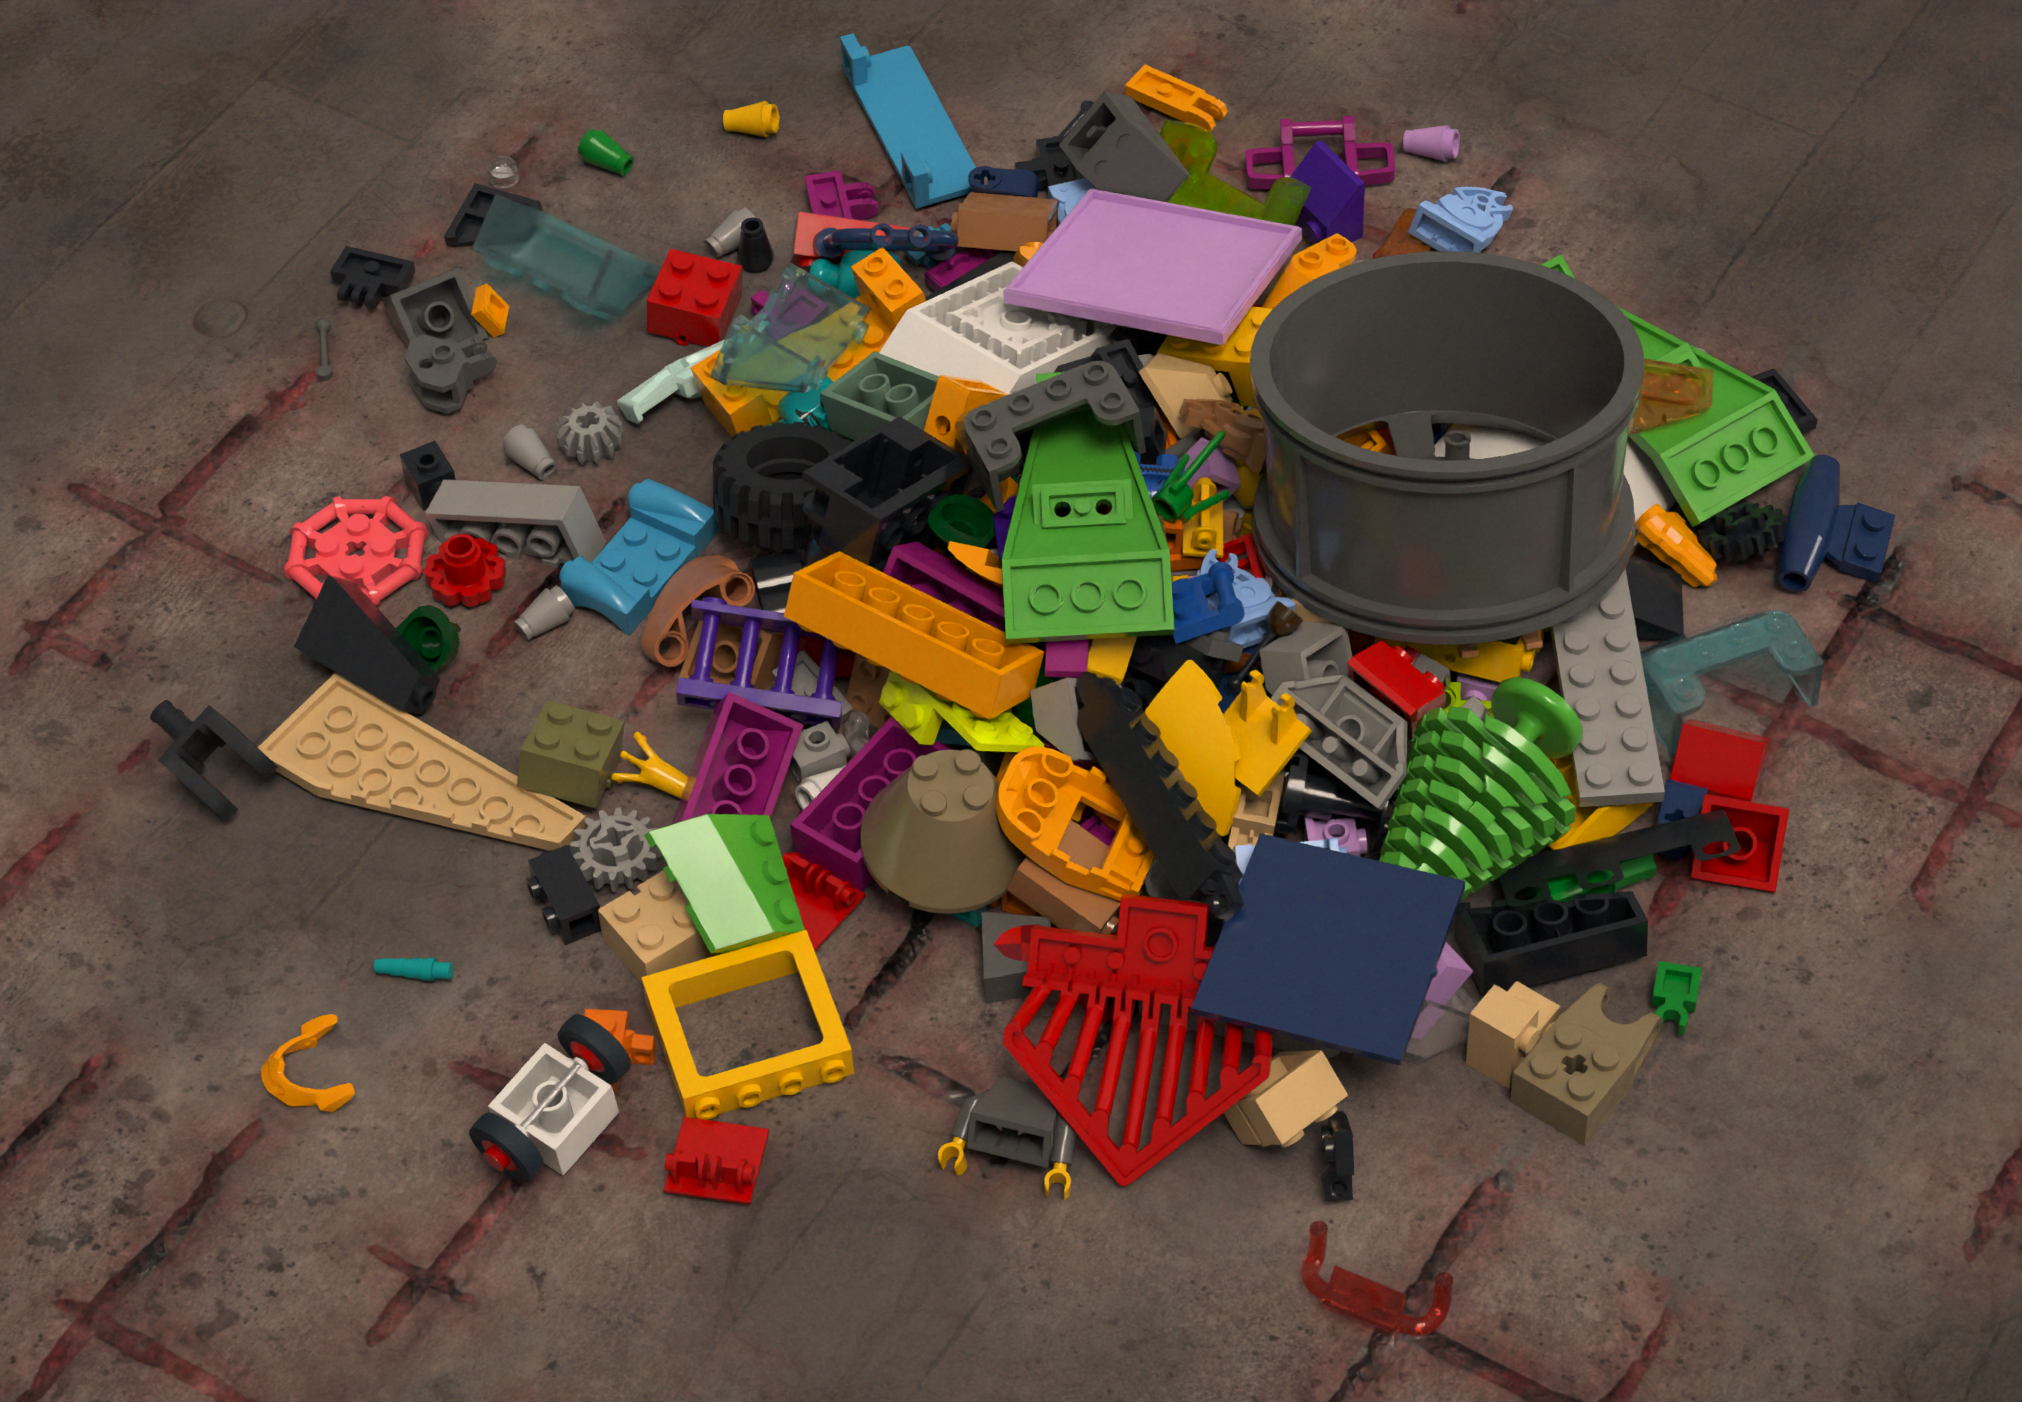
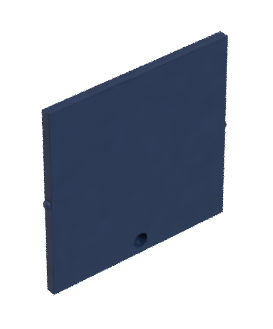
M1260 833L1238 888L1244 905L1235 912L1230 920L1222 921L1223 929L1191 1007L1192 1014L1401 1066L1432 978L1438 974L1436 967L1465 890V881Z

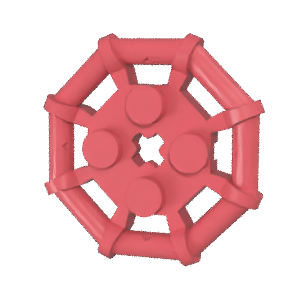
M340 496L334 497L331 504L304 522H296L290 529L292 539L288 562L283 567L285 576L289 580L296 581L315 599H317L324 582L321 583L314 577L318 574H321L325 579L328 575L353 581L375 606H379L382 599L410 580H418L423 573L421 561L424 541L429 535L428 529L424 523L417 522L401 509L393 497L384 496L382 499H341ZM366 515H374V516H373L372 519H369ZM338 518V524L323 534L317 532ZM391 520L402 531L394 534L386 526ZM306 546L316 549L315 558L304 560ZM407 548V554L404 559L395 558L396 554L398 555L399 549ZM356 550H363L364 553L361 556H358L357 554L348 556L351 552Z

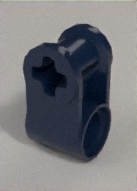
M980 166L974 168L968 175V183L972 188V192L1038 198L1039 178L1030 170ZM984 177L988 178V184L984 185Z
M1667 779L1664 786V802L1660 803L1657 824L1700 815L1704 794H1708L1709 788ZM1682 846L1658 852V854L1668 860H1680L1689 855L1692 846Z

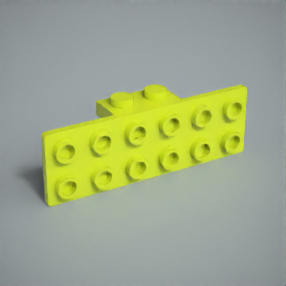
M890 670L886 684L882 689L879 703L919 744L934 745L944 718L977 751L1020 752L1029 747H1044V744L1033 734V729L1022 723L1011 712V708L991 720L979 718L971 714L968 708L954 701L940 699L935 695L934 691L920 684L909 683L903 680L900 674Z

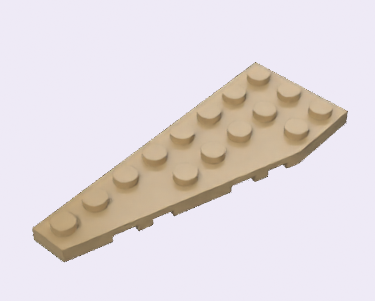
M337 672L258 746L278 766L275 770L276 772L318 797L548 851L565 845L569 846L570 842L575 840L574 830L586 828L584 822L585 815L552 796L517 787L518 777L409 713L399 710Z

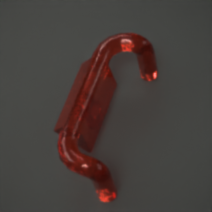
M1315 1221L1310 1225L1309 1249L1301 1274L1304 1285L1310 1293L1323 1300V1305L1391 1333L1399 1331L1414 1336L1426 1335L1437 1330L1445 1321L1452 1301L1453 1277L1451 1274L1441 1272L1436 1275L1433 1303L1426 1315L1422 1317L1408 1316L1404 1314L1407 1297L1405 1293L1336 1265L1334 1266L1329 1283L1323 1280L1319 1271L1327 1251L1328 1227L1322 1221Z

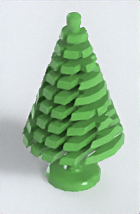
M1513 677L1503 680L1491 696V711L1494 718L1485 714L1484 722L1472 710L1450 706L1448 713L1439 707L1429 710L1427 715L1425 713L1422 715L1414 729L1411 740L1412 744L1407 755L1406 777L1401 782L1396 793L1395 807L1389 819L1388 833L1383 842L1379 861L1465 881L1462 901L1468 897L1469 893H1474L1483 888L1489 881L1495 880L1509 869L1518 866L1528 857L1545 849L1547 845L1564 837L1572 829L1569 825L1575 822L1576 807L1566 797L1573 794L1561 772L1548 758L1557 759L1570 756L1583 740V727L1576 712L1561 696L1549 687L1531 679Z

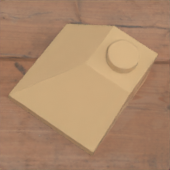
M1158 353L1151 357L1139 370V374L1180 439L1197 429L1196 427L1184 424L1185 416H1180L1179 414L1184 399L1232 401L1229 395L1232 393L1229 382L1222 373L1216 374L1212 366Z

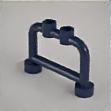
M881 223L871 229L847 228L838 230L831 227L825 228L815 235L813 248L817 255L824 259L835 258L843 250L876 251L883 247L886 251L925 252L932 261L943 262L953 256L959 238L954 232L930 230L922 224L907 230L892 229L888 224ZM877 230H882L886 236L875 235ZM914 231L921 232L923 237L913 236Z

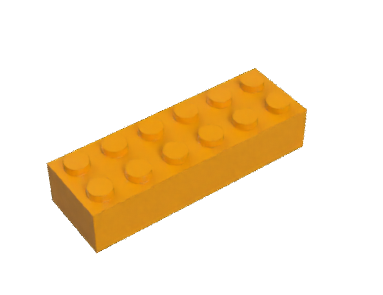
M840 551L793 574L784 617L798 623V626L805 631L818 633L832 640V643L839 648L852 650L866 657V660L875 666L886 667L900 674V677L909 683L920 684L934 691L935 695L940 699L954 701L968 708L970 713L976 717L991 720L1031 697L1030 690L1035 689L1044 651L1027 643L1006 644L1005 632Z

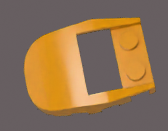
M1036 746L1018 752L1006 768L996 792L997 817L1008 839L1035 863L1067 884L1121 901L1123 894L1137 895L1155 856L1115 788L1106 781V773L1094 766L1090 771L1073 765L1071 756L1051 748ZM1079 801L1121 822L1100 869L1092 866L1089 870L1069 861L1071 856L1057 849Z

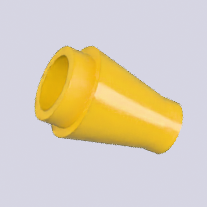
M762 101L733 110H725L723 114L724 129L726 132L734 131L769 137L770 133H777L779 129L778 108L775 104H768L767 101Z

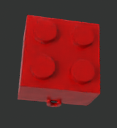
M670 248L646 301L647 332L674 338L675 342L680 346H687L690 342L709 347L722 341L742 297V266ZM685 336V341L680 340V337Z

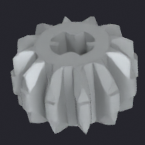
M598 401L592 406H586L581 402L580 408L568 407L566 416L559 418L558 444L561 446V450L565 452V455H567L569 461L578 459L583 466L588 461L594 460L599 465L601 458L613 459L614 451L621 449L622 422L619 420V416L615 415L611 406L602 408Z

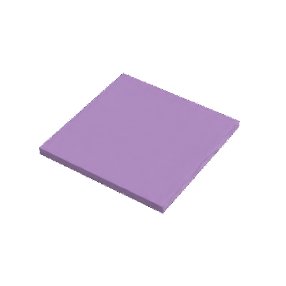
M1089 189L1003 291L1004 303L1224 345L1302 240V228Z

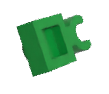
M1658 961L1651 1006L1658 1007L1655 1014L1662 1017V1024L1665 1020L1676 1021L1679 1024L1678 1035L1683 1036L1687 1031L1688 1012L1695 1013L1702 968Z

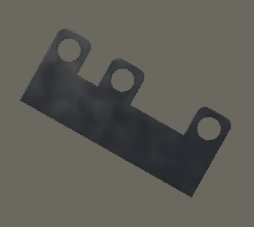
M1725 809L1536 854L1528 857L1518 866L1509 869L1499 878L1507 905L1516 907L1549 898L1551 891L1547 879L1575 873L1580 888L1591 889L1622 880L1624 875L1619 864L1621 861L1687 845L1692 846L1698 860L1706 861L1735 854L1740 851L1741 847ZM1724 841L1730 844L1728 850L1719 854H1706L1703 852V848L1713 842ZM1598 870H1611L1614 873L1610 879L1603 882L1592 883L1586 880L1590 873ZM1528 887L1541 889L1540 895L1533 899L1517 900L1514 898V894L1521 889Z

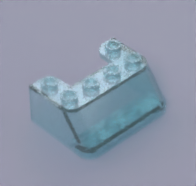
M495 195L472 248L473 251L485 256L483 259L484 264L500 271L505 270L519 277H522L525 272L533 276L530 283L550 292L553 287L562 290L560 298L571 302L572 307L610 320L612 315L620 317L656 281L661 270L659 265L561 218L499 195Z
M1780 610L1747 613L1640 649L1654 731L1670 756L1676 754L1682 717L1699 711L1705 703L1706 692L1697 675L1768 652L1776 666L1782 672L1789 675L1809 707L1818 705L1825 663L1790 614Z

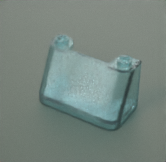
M791 263L783 271V279L777 292L775 290L770 292L764 308L752 320L740 314L733 321L710 377L725 386L807 393L811 388L817 391L830 367L853 342L859 345L865 337L870 326L865 320L871 308Z

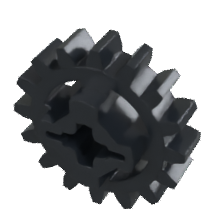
M1741 503L1737 508L1720 511L1717 515L1710 518V522H1702V529L1698 530L1701 546L1709 554H1712L1713 559L1726 556L1727 561H1742L1751 555H1763L1769 549L1777 548L1776 542L1785 541L1784 531L1787 525L1785 515L1782 514V509L1780 508L1774 509L1771 504L1760 508L1759 503Z

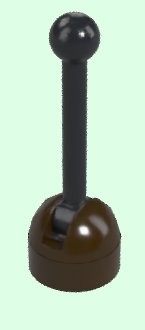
M1276 601L1267 616V625L1270 631L1238 674L1231 676L1227 680L1228 689L1232 692L1240 691L1243 679L1260 658L1259 650L1270 644L1276 636L1291 635L1298 629L1303 619L1287 606Z

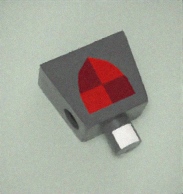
M981 912L985 1003H996L1027 997L1034 988L1022 986L1023 977L1028 969L1031 928L1034 925L1051 927L1050 920L1046 917Z

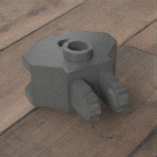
M426 334L410 340L404 357L405 363L411 369L409 382L425 408L446 414L460 409L467 390L474 388L473 380L486 375V373H490L496 368L498 360L491 351L487 352L488 345L481 337L468 339L458 344L454 338L444 340Z

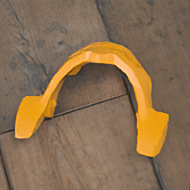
M322 1015L306 1022L301 1026V1036L289 1040L267 1058L261 1067V1078L269 1093L291 1107L318 1106L320 1110L331 1113L351 1100L355 1094L351 1083L337 1085L328 1089H311L291 1083L283 1073L285 1066L283 1056L298 1050L317 1046V1040L329 1032L338 1022L337 1015Z

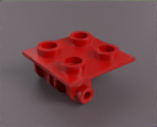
M786 852L782 856L804 929L807 930L813 949L816 951L866 897V894L854 888L851 882L842 881L833 876L830 870H823L822 866L818 863L812 864L803 858L802 854Z
M684 1117L674 1154L667 1153L664 1169L668 1171L663 1192L750 1205L770 1130L767 1128Z

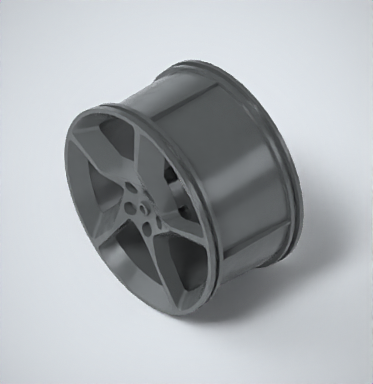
M1432 251L1391 255L1366 260L1322 275L1284 298L1264 319L1255 335L1250 356V373L1254 399L1263 418L1266 471H1264L1259 480L1255 494L1252 534L1254 547L1260 563L1275 584L1291 599L1293 598L1307 610L1332 623L1360 633L1401 642L1458 645L1504 640L1553 626L1591 606L1618 581L1628 565L1635 541L1634 499L1630 485L1623 472L1629 422L1633 418L1639 404L1644 377V352L1640 338L1632 323L1608 298L1569 275L1532 262L1485 253ZM1459 423L1499 428L1527 435L1548 444L1505 456L1474 459L1469 458L1470 434L1462 430H1454L1448 432L1444 438L1445 457L1435 456L1432 424ZM1389 428L1397 456L1364 449L1342 440L1373 430Z

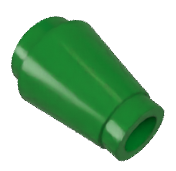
M590 129L579 143L578 154L583 156V161L618 173L621 176H625L633 166L634 157L629 155L603 130L596 131Z

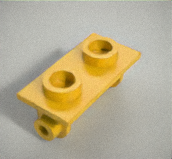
M1201 477L1193 485L1194 498L1192 499L1191 506L1216 494V485L1210 478ZM1223 500L1194 515L1187 523L1183 522L1182 556L1205 557L1213 549L1217 550L1216 558H1223Z

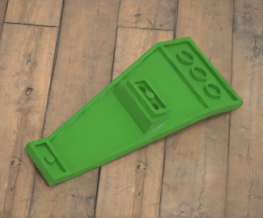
M1561 254L1541 264L1575 278ZM1618 307L1632 323L1640 338L1644 352V377L1639 404L1633 418L1629 422L1628 436L1652 459L1692 527L1697 526L1720 511L1725 510L1802 466L1815 456L1775 389ZM1676 374L1681 377L1682 383L1679 382ZM1647 390H1649L1653 394V399L1650 397Z
M1063 372L1036 374V383ZM1089 407L1033 429L1002 556L1006 644L1175 634L1170 549L1132 444L1121 424L1105 425L1099 422ZM1105 504L1110 506L1112 510L1110 513L1102 515L1096 509L1098 506ZM1059 507H1066L1070 510V513L1066 517H1059L1055 514V511Z

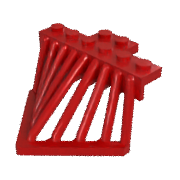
M1123 894L1120 901L1117 935L1037 925L1031 928L1028 969L1023 977L1022 986L1034 988L1005 1027L1003 1045L1121 1186L1130 1185L1268 1079L1271 1072L1272 1034L1255 1030L1252 1064L1239 1073L1244 1027L1226 1022L1222 1068L1220 1072L1221 1088L1205 1099L1216 1020L1197 1015V1034L1188 1096L1186 1098L1187 1114L1171 1125L1190 1007L1193 1005L1215 949L1214 947H1206L1209 905L1204 903ZM1059 990L1061 991L1059 1000L1035 1047L1024 1031L1051 992ZM1080 994H1089L1084 1020L1067 1075L1063 1081L1050 1065L1052 1055ZM1115 997L1112 1031L1095 1107L1091 1115L1078 1097L1108 998ZM1136 1000L1143 1001L1140 1040L1122 1143L1119 1149L1108 1135L1109 1119ZM1163 1004H1170L1169 1033L1155 1119L1152 1125L1151 1142L1138 1151Z

